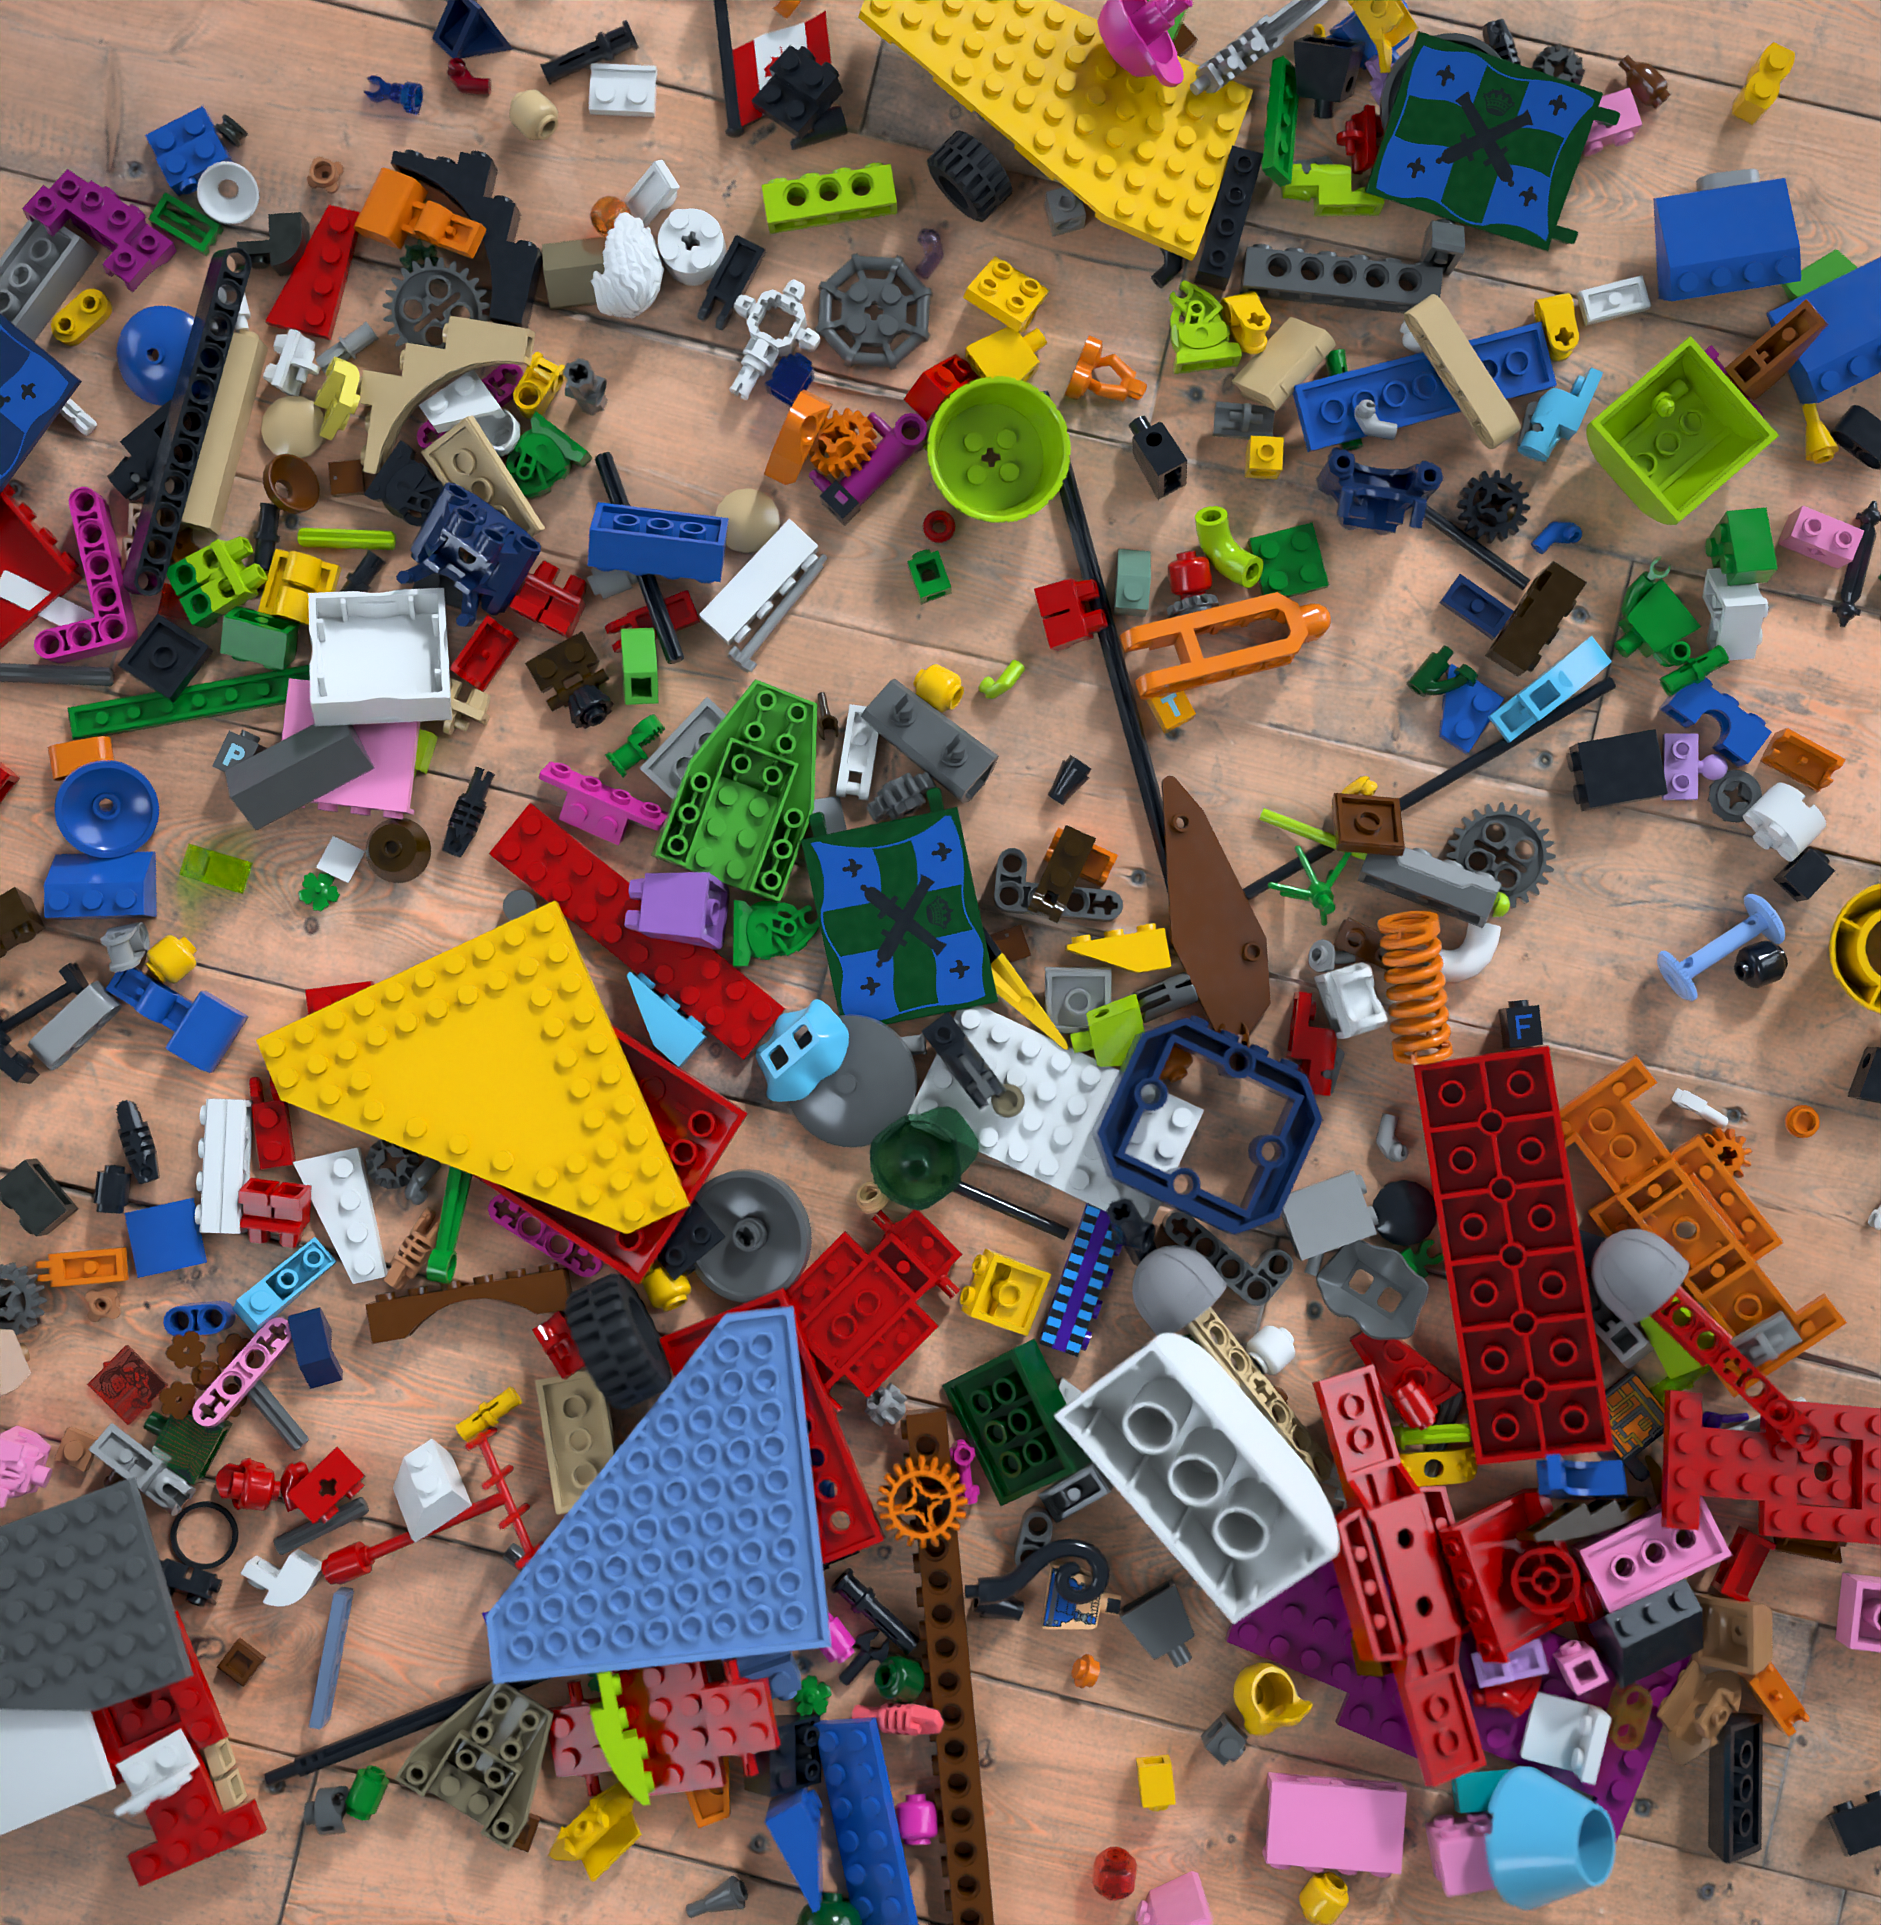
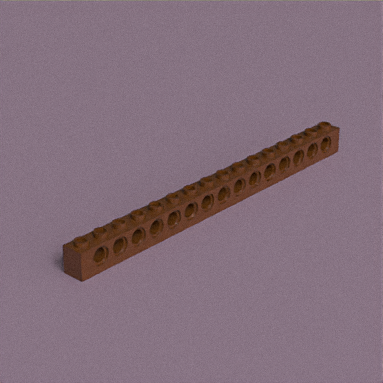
M946 1407L906 1410V1419L900 1420L902 1440H908L909 1453H903L904 1470L907 1469L906 1458L911 1457L913 1465L918 1466L919 1455H924L925 1465L927 1466L931 1465L933 1457H937L938 1465L936 1468L939 1470L943 1464L949 1463L950 1469L946 1475L950 1476L952 1474ZM927 1436L932 1438L936 1444L935 1448L930 1452L920 1451L916 1443L921 1437ZM939 1481L931 1486L924 1485L929 1489L940 1488L941 1490L945 1488ZM911 1486L906 1487L907 1498L912 1494ZM918 1489L917 1502L914 1505L916 1507L920 1505V1509H923L931 1499L928 1496L925 1499V1495H921ZM950 1498L943 1500V1503L938 1505L942 1512L939 1517L934 1519L935 1524L939 1523L946 1516L951 1504ZM915 1515V1520H909L912 1526L925 1527L921 1518ZM948 1527L947 1529L951 1533L950 1540L947 1541L941 1534L938 1535V1538L943 1540L945 1544L941 1551L932 1552L927 1547L921 1549L919 1545L920 1539L914 1538V1540H918L919 1553H913L914 1574L921 1573L922 1583L921 1587H916L917 1607H924L925 1620H919L920 1640L927 1641L928 1654H922L924 1675L930 1674L931 1687L925 1688L926 1706L938 1710L944 1722L940 1734H929L930 1742H936L937 1754L931 1755L933 1776H940L941 1788L935 1789L936 1810L943 1809L944 1822H938L939 1844L946 1843L947 1856H941L942 1877H949L950 1890H944L945 1910L952 1911L953 1923L947 1925H995L958 1531ZM935 1571H942L947 1575L948 1580L943 1585L937 1586L930 1582L929 1576ZM937 1605H945L951 1610V1613L947 1618L939 1619L933 1615L932 1610ZM943 1638L949 1639L953 1642L954 1647L949 1652H941L935 1646L937 1641ZM950 1672L957 1677V1681L953 1685L945 1686L940 1683L938 1678L941 1674ZM948 1706H954L960 1711V1714L955 1719H947L942 1715L943 1709ZM951 1740H957L962 1743L963 1748L959 1752L952 1753L945 1748V1745ZM954 1774H961L966 1778V1782L961 1786H953L949 1783L948 1779ZM957 1808H964L969 1812V1816L966 1819L957 1820L951 1813ZM960 1842H967L973 1847L970 1852L965 1854L955 1850V1846ZM963 1876H970L976 1882L971 1887H963L958 1883V1880ZM967 1910H973L979 1915L973 1921H967L961 1917L962 1913Z

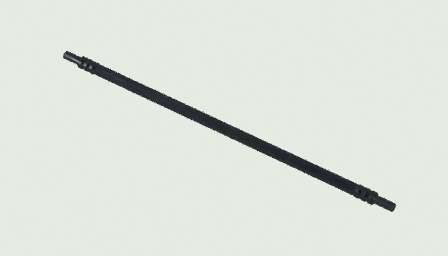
M1042 391L1050 398L1049 391ZM1070 460L1069 469L1065 480L1062 481L1063 484L1059 493L1083 580L1092 579L1097 583L1099 598L1090 600L1089 604L1091 611L1102 609L1106 616L1108 627L1097 633L1168 892L1163 800Z
M860 1550L823 1564V1571L830 1569V1564L860 1553ZM551 1678L506 1683L520 1691ZM493 1680L295 1757L294 1762L266 1772L264 1775L265 1781L268 1786H271L296 1775L303 1777L447 1720Z

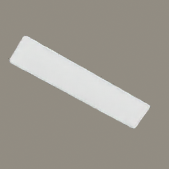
M7 570L3 572L0 578V597L29 611L51 593ZM58 597L38 614L59 626L95 618L94 613L61 597ZM91 632L85 633L83 638L91 641Z

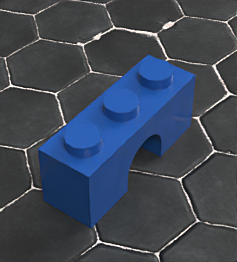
M1707 677L1699 684L1693 683L1673 696L1667 697L1659 709L1684 728L1694 725L1702 714L1713 716L1720 724L1721 733L1712 748L1737 767L1748 764L1772 733L1771 730L1765 727L1766 722L1761 717L1753 713H1746L1738 707L1739 702L1734 697L1726 693L1721 694L1712 687L1713 683Z

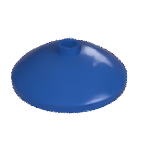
M170 306L148 307L133 315L120 333L117 343V363L121 376L132 392L146 402L163 406L170 399L172 400L194 322V317L189 313ZM155 349L159 352V358L156 361L152 358V352ZM203 350L200 354V360L207 367L209 356ZM196 382L193 383L191 388L194 397L200 394V387Z
M100 760L78 767L65 778L56 794L54 812L60 832L73 847L90 856L114 858L127 855L147 842L157 826L159 802L152 784L139 770L122 762ZM103 799L112 801V805L109 808H102L99 803Z

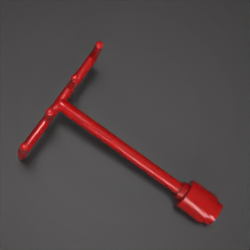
M490 1427L483 1433H478L474 1439L467 1442L465 1449L471 1451L479 1445L492 1476L483 1482L481 1487L483 1490H488L493 1485H496L498 1493L473 1503L472 1506L422 1539L504 1505L508 1516L499 1522L498 1527L504 1530L510 1524L513 1525L525 1553L515 1563V1567L522 1569L529 1563L544 1541H540L534 1547L530 1541L520 1517L530 1509V1505L524 1503L516 1508L504 1480V1477L513 1472L514 1467L509 1464L500 1470L487 1440L497 1433V1428ZM409 1531L372 1547L365 1546L360 1541L330 1553L328 1558L322 1561L323 1575L331 1585L336 1583L339 1585L345 1584L370 1573L375 1559L415 1542L411 1539Z

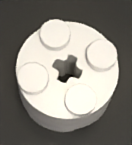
M676 209L671 212L659 230V252L666 269L675 280L685 285L698 286L705 284L704 282L714 277L727 252L723 233L716 219L699 209ZM693 244L698 245L693 246L691 250H687V247H691Z
M1781 782L1771 787L1743 815L1744 821L1756 832L1753 835L1755 842L1764 849L1772 847L1789 862H1792L1826 827V821L1814 804L1808 808L1802 802L1806 797L1794 787Z

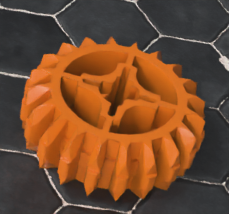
M919 1455L918 1466H914L911 1457L905 1459L906 1470L898 1463L893 1466L895 1473L898 1475L897 1477L890 1473L885 1474L884 1479L891 1486H879L878 1492L888 1496L877 1499V1506L887 1507V1509L879 1513V1519L891 1518L885 1525V1530L889 1532L897 1527L898 1530L894 1536L896 1541L901 1540L904 1534L908 1535V1547H912L914 1538L920 1539L919 1545L921 1549L926 1548L927 1538H931L932 1544L936 1547L939 1546V1534L947 1541L951 1539L948 1527L959 1531L961 1528L960 1523L954 1517L966 1518V1511L957 1507L968 1504L967 1497L957 1496L966 1491L965 1484L954 1485L960 1478L958 1472H954L950 1476L946 1475L950 1469L949 1463L943 1464L939 1470L936 1468L938 1465L937 1457L932 1458L930 1466L925 1465L924 1455ZM919 1476L935 1478L945 1488L941 1490L940 1488L929 1489L924 1486ZM909 1479L912 1489L911 1496L902 1500L901 1504L895 1505L894 1497L896 1491L902 1483ZM918 1489L921 1495H925V1499L927 1496L931 1499L928 1501V1516H926L924 1509H920V1505L918 1507L914 1505L917 1502ZM950 1498L951 1504L946 1516L939 1523L935 1524L932 1513L935 1506L942 1504L943 1500ZM899 1515H917L921 1518L925 1527L912 1526L906 1523Z

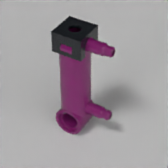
M871 412L867 418L883 439L876 445V450L867 453L871 460H863L860 463L862 465L861 471L854 467L851 469L850 477L845 475L839 482L835 480L833 483L816 469L809 473V478L823 492L820 495L821 504L843 526L860 511V506L914 453H918L924 448L927 442V426L922 417L913 413L904 414L897 420L895 427L892 429L881 417ZM913 427L920 434L916 439L909 440L903 437V431Z

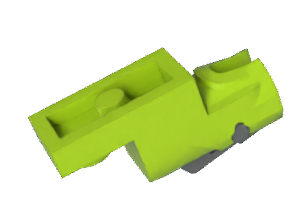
M1328 156L1293 161L1291 184L1281 187L1282 199L1310 202L1311 198H1314V216L1379 215L1384 206L1383 198L1364 192L1366 187L1351 191V168L1342 164H1333Z

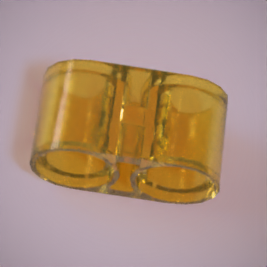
M1637 1681L1622 1689L1617 1683L1613 1689L1607 1714L1611 1717L1607 1736L1619 1748L1628 1751L1636 1749L1641 1744L1653 1702L1649 1692ZM1638 1691V1700L1634 1704L1628 1705L1626 1703L1628 1695ZM1629 1724L1628 1733L1623 1737H1617L1619 1727Z

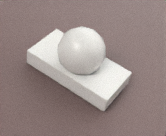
M654 161L622 200V204L631 216L640 218L646 228L661 209H667L674 204L677 190L680 187L664 161Z

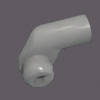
M1383 1113L1376 1143L1387 1159L1392 1162H1402L1408 1156V1148L1406 1145H1402L1395 1135L1399 1117Z

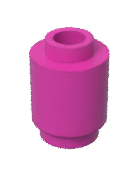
M828 1612L832 1644L831 1647L819 1648V1650L829 1663L836 1660L841 1664L855 1652L852 1646L856 1641L837 1616L833 1617Z

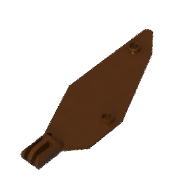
M1167 776L1162 780V800L1171 943L1185 972L1191 978L1190 982L1196 989L1198 999L1213 1030L1217 1033H1220L1221 1029L1229 1031L1240 1037L1238 1043L1250 1047L1249 1033L1271 1004L1267 938L1205 812L1174 776ZM1177 818H1181L1183 820V829L1177 826ZM1233 1053L1229 1059V1065L1234 1071H1238L1242 1067V1058L1237 1053Z

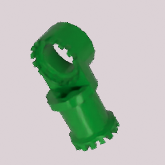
M651 714L632 729V734L627 737V742L613 753L608 752L605 756L624 778L627 775L626 771L641 759L647 760L649 758L642 748L648 743L650 744L651 740L654 741L655 735L659 737L658 732L662 734L665 731V727L655 714Z

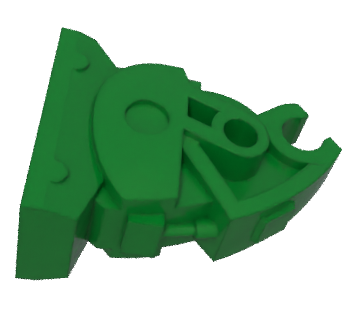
M536 411L531 418L532 429L520 436L516 447L508 455L506 461V468L525 498L529 499L550 493V487L554 485L553 483L560 479L564 480L570 473L573 464L584 468L592 459L587 450Z
M734 900L733 967L749 966L751 957L760 958V960H770L772 957L784 955L788 957L806 947L807 942L820 927L818 918L813 924H808L804 920V915L812 911V907L807 905L798 910L791 904L775 903L772 901H761L749 906L745 901ZM781 911L787 912V913H789L792 917H790V918L788 919V918L779 916V915H778V912H781Z

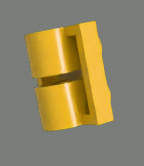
M994 256L966 288L963 298L1016 332L1020 331L1023 333L1031 323L1040 305L1045 301L1049 289L1039 284L1035 279L1018 271L1008 262Z
M275 548L258 612L309 626L308 593L335 592L342 568L339 565L324 562L308 554L296 551L287 552Z

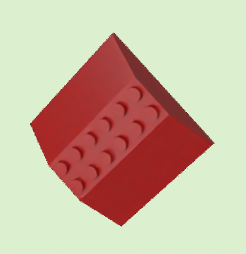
M612 1025L691 1205L748 1113L698 1078ZM473 1175L638 1285L644 1279L689 1208L688 1206L630 1234H626Z

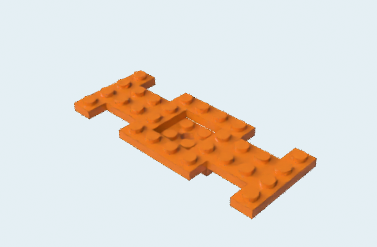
M1635 1054L1559 1109L1565 1147L1575 1142L1614 1191L1610 1196L1588 1210L1589 1215L1607 1237L1624 1230L1640 1229L1651 1232L1670 1244L1675 1251L1680 1253L1682 1258L1689 1262L1688 1273L1680 1287L1696 1302L1702 1303L1712 1317L1733 1338L1782 1310L1802 1341L1778 1354L1777 1359L1773 1361L1769 1359L1757 1366L1756 1368L1766 1377L1845 1325L1847 1321L1825 1293L1798 1311H1795L1756 1262L1783 1244L1782 1238L1699 1133L1671 1153L1631 1103V1101L1657 1084V1080ZM1689 1221L1696 1226V1231L1691 1237L1683 1238L1676 1233V1228L1681 1222ZM1728 1357L1724 1359L1723 1362L1726 1367L1723 1371L1729 1368L1738 1377L1744 1373L1734 1364L1735 1359L1731 1360ZM1713 1370L1734 1398L1739 1394ZM1760 1379L1748 1381L1745 1390L1759 1382Z

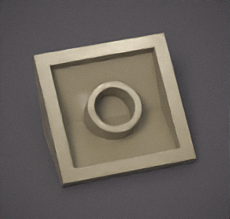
M607 236L542 244L543 272L551 310L597 304L591 280L593 279L594 271H598L601 274L605 271L603 250L605 249Z

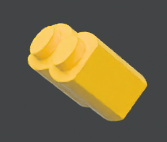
M1775 42L1770 44L1749 70L1746 85L1733 102L1732 115L1752 125L1755 124L1776 100L1780 90V83L1793 67L1795 52Z

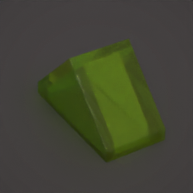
M188 844L179 875L243 894L253 863Z

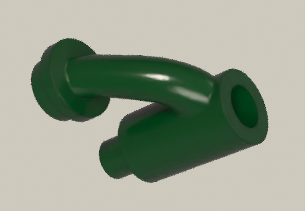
M1444 645L1438 653L1431 652L1408 680L1407 685L1421 697L1426 695H1442L1466 684L1473 687L1476 684L1478 674L1468 665L1462 664L1460 668L1457 667L1454 670L1455 677L1437 682L1450 667L1447 661L1454 654L1449 647Z

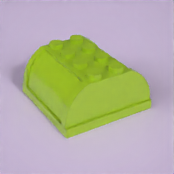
M1691 336L1587 425L1586 429L1588 444L1596 461L1640 511L1666 525L1678 524L1779 436ZM1676 379H1681L1687 385L1688 392L1674 403V412L1666 418L1660 417L1659 414H1654L1651 410L1652 400Z

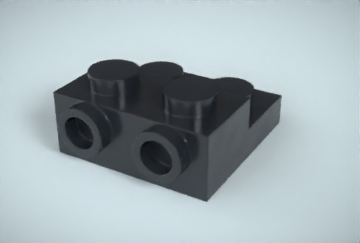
M789 45L769 68L772 75L771 79L751 101L755 109L799 139H802L844 91L838 79L839 73L834 66L828 62H824L821 66L815 62V56L806 47L801 46L797 50Z

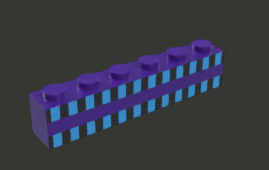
M1086 1203L1039 1338L1040 1344L1078 1357L1080 1350L1086 1351L1092 1334V1332L1087 1331L1091 1318H1098L1103 1303L1102 1300L1098 1299L1102 1287L1108 1288L1114 1269L1109 1268L1112 1256L1118 1257L1123 1246L1114 1243L1111 1239L1113 1227L1106 1211L1089 1203Z

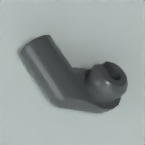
M427 1157L412 1174L404 1193L406 1199H410L414 1205H420L427 1199L428 1192L423 1189V1186L442 1167L439 1161Z

